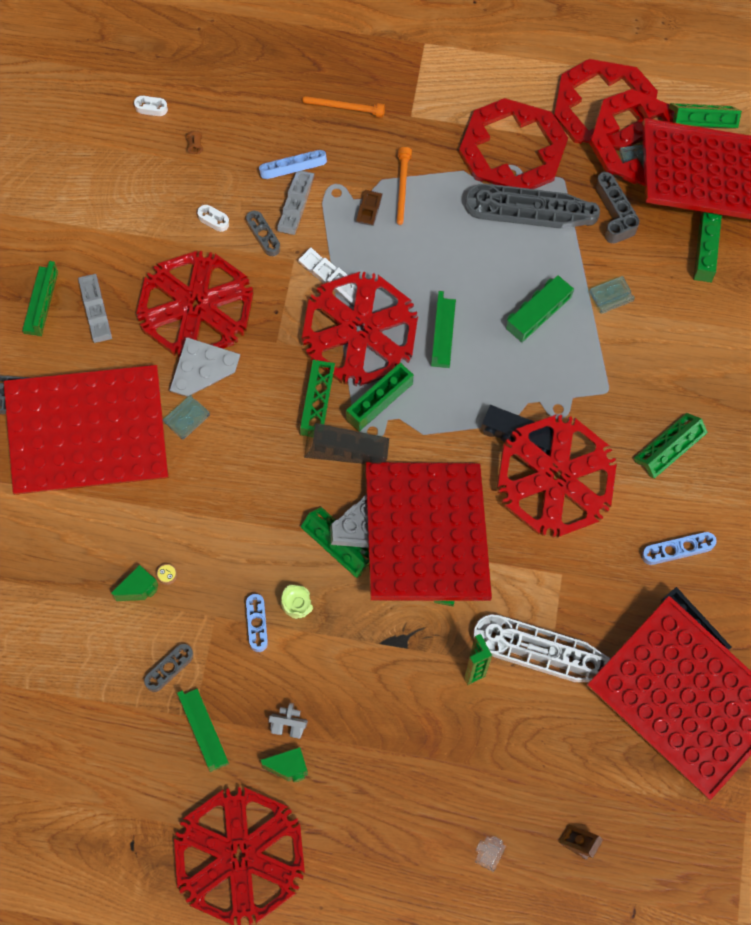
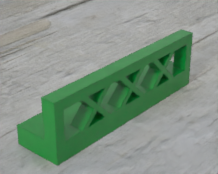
M669 104V108L675 111L673 123L690 126L739 128L742 111L734 106Z
M49 261L48 267L39 266L22 330L24 334L42 337L58 276L55 261Z
M438 291L431 367L450 368L456 299L444 298V291Z
M313 360L300 427L301 436H308L309 432L323 434L335 363ZM320 367L330 368V373L322 377ZM323 382L327 390L319 394L317 385ZM320 399L324 407L316 411L313 407L314 402ZM317 416L321 421L320 427L310 426L311 419Z
M689 413L684 414L633 458L635 463L645 466L649 476L655 479L708 433L702 418Z
M322 507L310 512L301 528L356 578L361 576L369 565V549L366 547L331 545L330 527L336 519Z
M481 633L475 636L464 676L467 685L486 677L492 654Z
M198 688L184 694L183 690L177 692L209 771L212 772L228 765V759Z

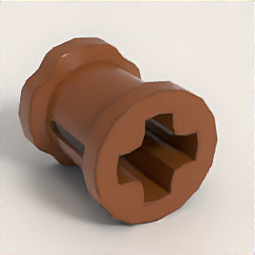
M190 131L186 135L189 141L187 150L191 154H200L203 151V146L201 145L202 133Z

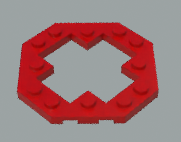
M588 59L561 75L554 116L574 143H589L594 129L588 130L570 109L582 101V97L574 88L599 75L608 86L623 79L631 89L656 99L658 90L637 67ZM638 107L630 110L638 120L637 122L614 135L608 136L613 147L618 151H624L643 140L642 122L644 117Z
M630 89L603 99L589 144L605 172L623 177V180L633 184L639 183L645 186L644 169L638 158L622 163L608 138L609 135L620 130L614 116L638 107L644 118L654 119L661 116L663 121L673 123L675 111L669 108L668 103Z
M503 98L474 110L460 146L459 154L477 181L483 182L484 180L494 185L536 189L555 180L568 142V136L551 111ZM511 115L520 128L536 122L550 146L542 148L537 152L543 165L518 176L514 175L507 163L491 169L477 147L490 141V135L484 126Z

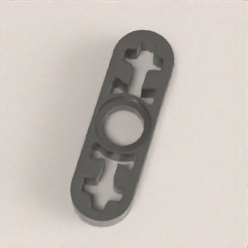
M259 211L249 212L246 216L247 225L266 255H278L280 252V242ZM252 218L258 219V226ZM265 230L268 232V235L261 237L258 233ZM269 240H270L271 245H272L273 247L275 246V249L269 248V243H268Z
M181 644L146 675L144 680L146 688L151 692L160 691L192 661L194 656L192 648L187 644ZM180 651H188V657L185 658L183 656L182 658H180ZM173 657H175L176 660L179 659V666L174 659H172ZM167 663H172L175 665V669L171 673H166L163 670L164 666ZM158 671H161V674L166 678L163 680L161 676L157 680V686H155L154 684L150 686V679H157L160 676Z

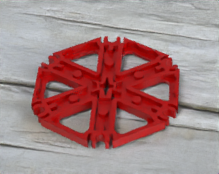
M194 251L158 263L157 266L153 267L156 274L152 275L148 272V278L145 276L136 313L138 321L145 320V323L140 324L143 332L174 356H176V351L178 356H181L186 338L198 341L202 322L222 336L220 342L211 344L222 349L233 346L234 342H238L235 334L239 333L244 336V330L247 331L254 296L253 288H245L246 285L250 284L247 276L216 253L213 259L212 252L209 253L207 258H204L203 251L199 252V257H197L198 251ZM187 264H192L194 267L189 287L173 276L170 271ZM215 268L222 269L234 278V281L209 289L212 271ZM153 289H159L174 300L151 309L147 307L150 292ZM196 298H197V300H198V305H196L195 310H194V308H193V303H195ZM237 300H241L244 303L242 317L237 322L217 307ZM182 319L176 343L169 342L157 333L158 327Z
M360 272L322 284L316 290L320 296L315 297L311 294L308 300L302 344L303 346L311 345L310 349H306V354H308L311 360L329 362L322 356V352L348 343L345 365L342 368L335 367L333 377L341 383L343 376H345V384L348 383L350 378H353L355 386L358 385L359 379H361L360 386L377 381L387 375L401 360L409 363L410 358L412 359L418 317H416L417 311L411 313L409 309L413 308L414 304L411 303V299L380 275H378V280L375 281V273H373L371 279H366V272L362 273V278L360 279ZM349 283H354L357 286L354 311L333 295L335 288ZM378 288L385 289L398 300L396 306L372 314L375 292ZM320 309L339 325L321 332H314L311 328L314 311ZM405 323L409 326L405 346L397 345L382 333V331ZM361 325L364 326V328H363L364 331H361V330H360L359 332L356 331V330H357V327H356V326H359V327H360ZM366 347L388 362V366L371 373L365 372L363 366ZM322 367L325 371L330 373V368Z
M556 415L515 429L516 432L513 431L511 434L515 438V442L507 439L505 444H503L497 488L505 486V488H501L498 491V494L502 492L507 494V498L501 502H511L504 505V507L537 534H540L541 527H543L541 531L542 536L546 535L547 529L552 530L553 538L557 535V529L558 537L600 522L599 520L603 519V516L599 513V510L603 509L605 512L610 510L614 491L617 463L615 465L609 464L613 463L616 458H607V453H610L612 449L603 450V448L610 445L578 419H572V416L568 417L567 423L562 421V415L557 417L556 422ZM547 426L553 429L550 455H547L529 440L530 432ZM580 432L595 444V450L570 460L573 434ZM516 455L537 473L515 481L508 478L510 457ZM604 470L607 473L604 495L598 496L579 481L578 478ZM559 471L561 473V480L559 478L554 480L553 472L557 473ZM545 491L541 518L537 520L519 506V501ZM565 496L587 513L585 519L569 525L562 522Z
M238 787V794L236 796L230 794L229 788L226 790L227 798H224V790L213 796L183 818V820L191 823L188 825L185 822H181L180 825L186 828V832L184 834L176 832L175 834L179 839H183V841L174 838L177 888L179 889L182 885L186 884L179 892L181 894L186 891L191 893L190 897L185 900L187 904L196 899L193 904L189 905L190 907L230 925H234L235 917H237L238 925H241V920L244 917L249 919V925H253V915H255L256 924L297 894L289 890L290 887L294 890H299V886L295 885L293 881L296 878L304 879V876L296 873V871L305 874L300 824L292 828V826L298 823V819L289 821L287 817L292 813L291 809L282 814L288 806L245 787L244 796H242L240 787ZM250 802H255L271 809L274 812V817L248 835L247 805ZM217 806L224 807L227 838L199 825L200 818ZM290 836L294 842L295 862L292 865H287L262 853L283 837ZM238 845L242 854H246L245 857H242L241 867L237 858H233L237 854ZM193 847L217 858L193 877L186 875L184 852L187 848ZM252 874L281 888V894L263 908L256 907L254 903ZM230 877L232 910L223 912L206 904L205 896Z

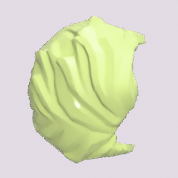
M289 585L283 591L281 606L283 611L290 617L295 619L302 618L313 610L309 596L310 593L307 588Z

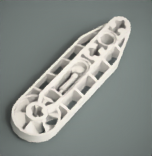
M500 615L484 616L478 621L474 629L473 639L481 633L493 657L572 682H590L599 672L600 665L603 667L610 660L609 657L586 642ZM518 626L535 631V635L518 631ZM492 632L496 633L495 638L491 637ZM537 633L554 637V641L537 637ZM504 638H511V641L507 642ZM513 638L517 639V645L512 644ZM560 639L573 643V648L556 643V640ZM497 645H498V648H499L498 651L495 650V646H497ZM576 645L585 647L586 649L591 651L592 654L582 650L575 649ZM504 652H508L507 656L502 655ZM510 653L526 657L527 662L509 657ZM569 656L573 657V662H569ZM533 659L547 664L546 668L531 664L529 660ZM592 662L595 668L589 669L585 663ZM549 665L565 669L566 673L563 674L548 669ZM571 671L580 675H584L585 678H575L569 676L568 672Z

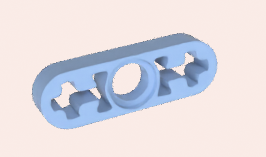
M252 594L246 600L249 643L253 651L262 652L268 646L265 604L261 595ZM253 600L261 603L257 606L258 613H254V607L250 605L253 603ZM260 618L263 621L262 626L259 628L253 627L251 625L253 619ZM256 633H260V639L264 641L261 643V646L253 643L256 642Z

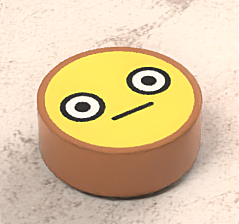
M170 564L160 566L157 570L159 582L164 585L174 583L177 579L175 567Z

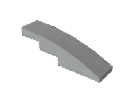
M306 171L296 172L288 191V198L283 207V214L277 231L295 235L310 193L314 173Z
M92 274L78 278L94 343L112 339L97 275Z

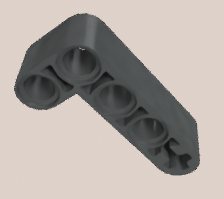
M602 172L598 176L596 191L613 218V221L609 222L605 239L607 242L614 244L636 234L639 218L614 176L609 172Z

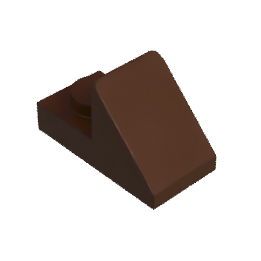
M569 825L559 843L587 860L588 857H594L603 839L599 835Z

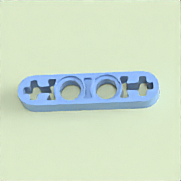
M316 150L264 163L259 167L260 176L264 179H269L324 165L327 162L326 152Z
M704 532L650 545L644 549L642 559L648 565H655L709 552L716 545V537L712 533ZM705 538L707 541H711L709 546L707 545V543L700 544L698 548V543H702ZM683 543H692L693 550L688 551L684 549ZM665 547H673L675 554L668 555L665 552ZM660 549L661 554L655 555L654 559H652L651 556H647L649 551H651L652 554H656L659 552Z

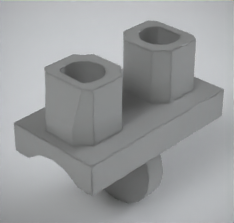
M289 703L288 708H280V713L287 714V716L270 715L271 733L282 735L284 725L291 726L290 737L300 739L304 729L307 727L308 720L293 718L292 716L300 717L301 711L294 710V703Z

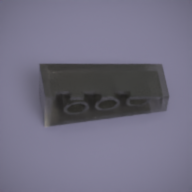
M315 423L307 436L304 458L366 464V462L381 464V462H386L390 438Z

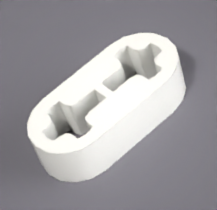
M139 96L134 101L135 109L140 114L163 116L168 111L167 103L162 98Z
M203 205L198 209V218L202 223L219 232L228 229L229 218L226 214L209 205Z

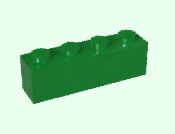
M702 212L700 217L694 280L712 283L716 274L722 219L720 214Z
M559 275L554 279H549L541 291L537 290L529 302L525 301L520 306L518 312H513L507 318L506 329L523 343L572 298L574 288Z
M400 362L346 410V420L360 432L413 385L414 374Z

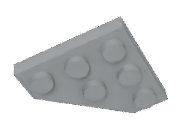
M186 338L170 392L189 397L234 374L241 354Z
M367 494L361 501L347 510L341 518L332 523L330 527L331 545L368 548Z

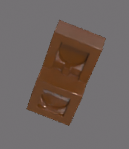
M365 190L356 222L374 226L383 196L382 193Z

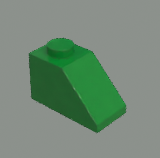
M139 565L111 594L115 601L145 600L157 592L158 583L154 577Z
M301 748L261 760L263 769L287 781L299 782L308 775Z

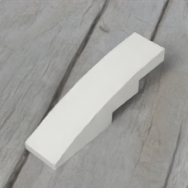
M311 247L298 260L304 268L323 284L348 276L340 268L337 269L326 258L323 259ZM349 283L333 290L350 304L355 305L357 286L354 283Z

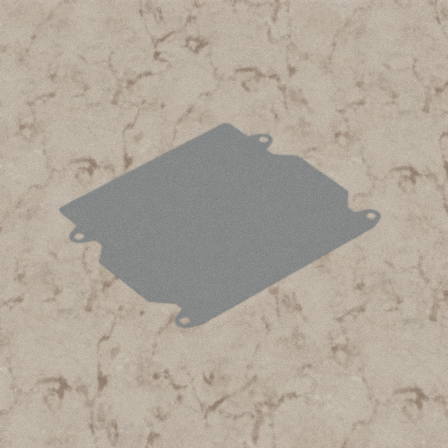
M509 165L510 169L516 172V176L523 174L522 170L517 166ZM465 171L407 177L404 222L402 225H398L396 222L400 178L382 179L372 189L374 192L383 194L374 226L356 222L363 199H353L349 191L340 184H333L327 188L322 201L331 263L347 275L360 272V279L363 272H366V279H371L373 273H375V281L378 280V275H380L412 300L411 303L414 304V307L409 309V312L417 311L416 317H418L412 359L410 358L409 363L405 360L400 361L414 374L413 385L359 432L365 440L370 442L380 440L385 433L388 420L394 419L402 420L423 435L481 428L490 405L519 415L528 403L540 402L548 415L553 416L556 415L553 411V406L560 404L563 406L564 411L561 414H557L556 419L559 415H562L563 419L570 412L573 398L602 395L609 391L575 227L553 228L487 220L473 216L466 208V196L473 186L484 183L475 180L473 176ZM555 177L553 182L535 189L567 193L565 181L560 177ZM334 189H340L342 195L340 197H333L331 192ZM559 275L574 288L572 298L521 343L506 329L507 318L513 312H518L520 306L525 301L529 302L537 290L541 291L549 279H554ZM378 288L375 292L372 314L396 306L398 300L385 289ZM438 291H444V298L456 299L450 368L431 367ZM335 293L336 297L340 301H342L344 304H346L349 308H351L354 311V306L352 304H350L348 301H346L345 299H343ZM405 323L382 331V333L397 345L405 346L409 326ZM361 325L360 327H359V326H356V327H357V330H356V331H358V332H359L360 330H361V331H364V330H363V328H364L363 325ZM348 343L343 345L345 360H346V354H347ZM366 347L363 366L365 372L371 373L388 366V362ZM350 378L348 384L351 405L381 379L360 386L361 379H359L358 385L355 386V380ZM369 427H376L378 434L374 437L369 436L367 430Z

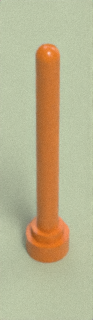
M307 96L302 98L303 103L369 112L378 118L384 117L385 104L381 103L370 106Z
M409 147L398 149V158L401 161L396 221L398 225H402L404 222L408 162L412 158V149Z

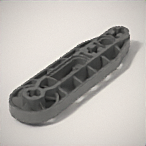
M478 184L473 186L466 196V208L469 213L477 218L553 228H569L594 225L600 215V208L596 203L587 202L560 192L494 184Z

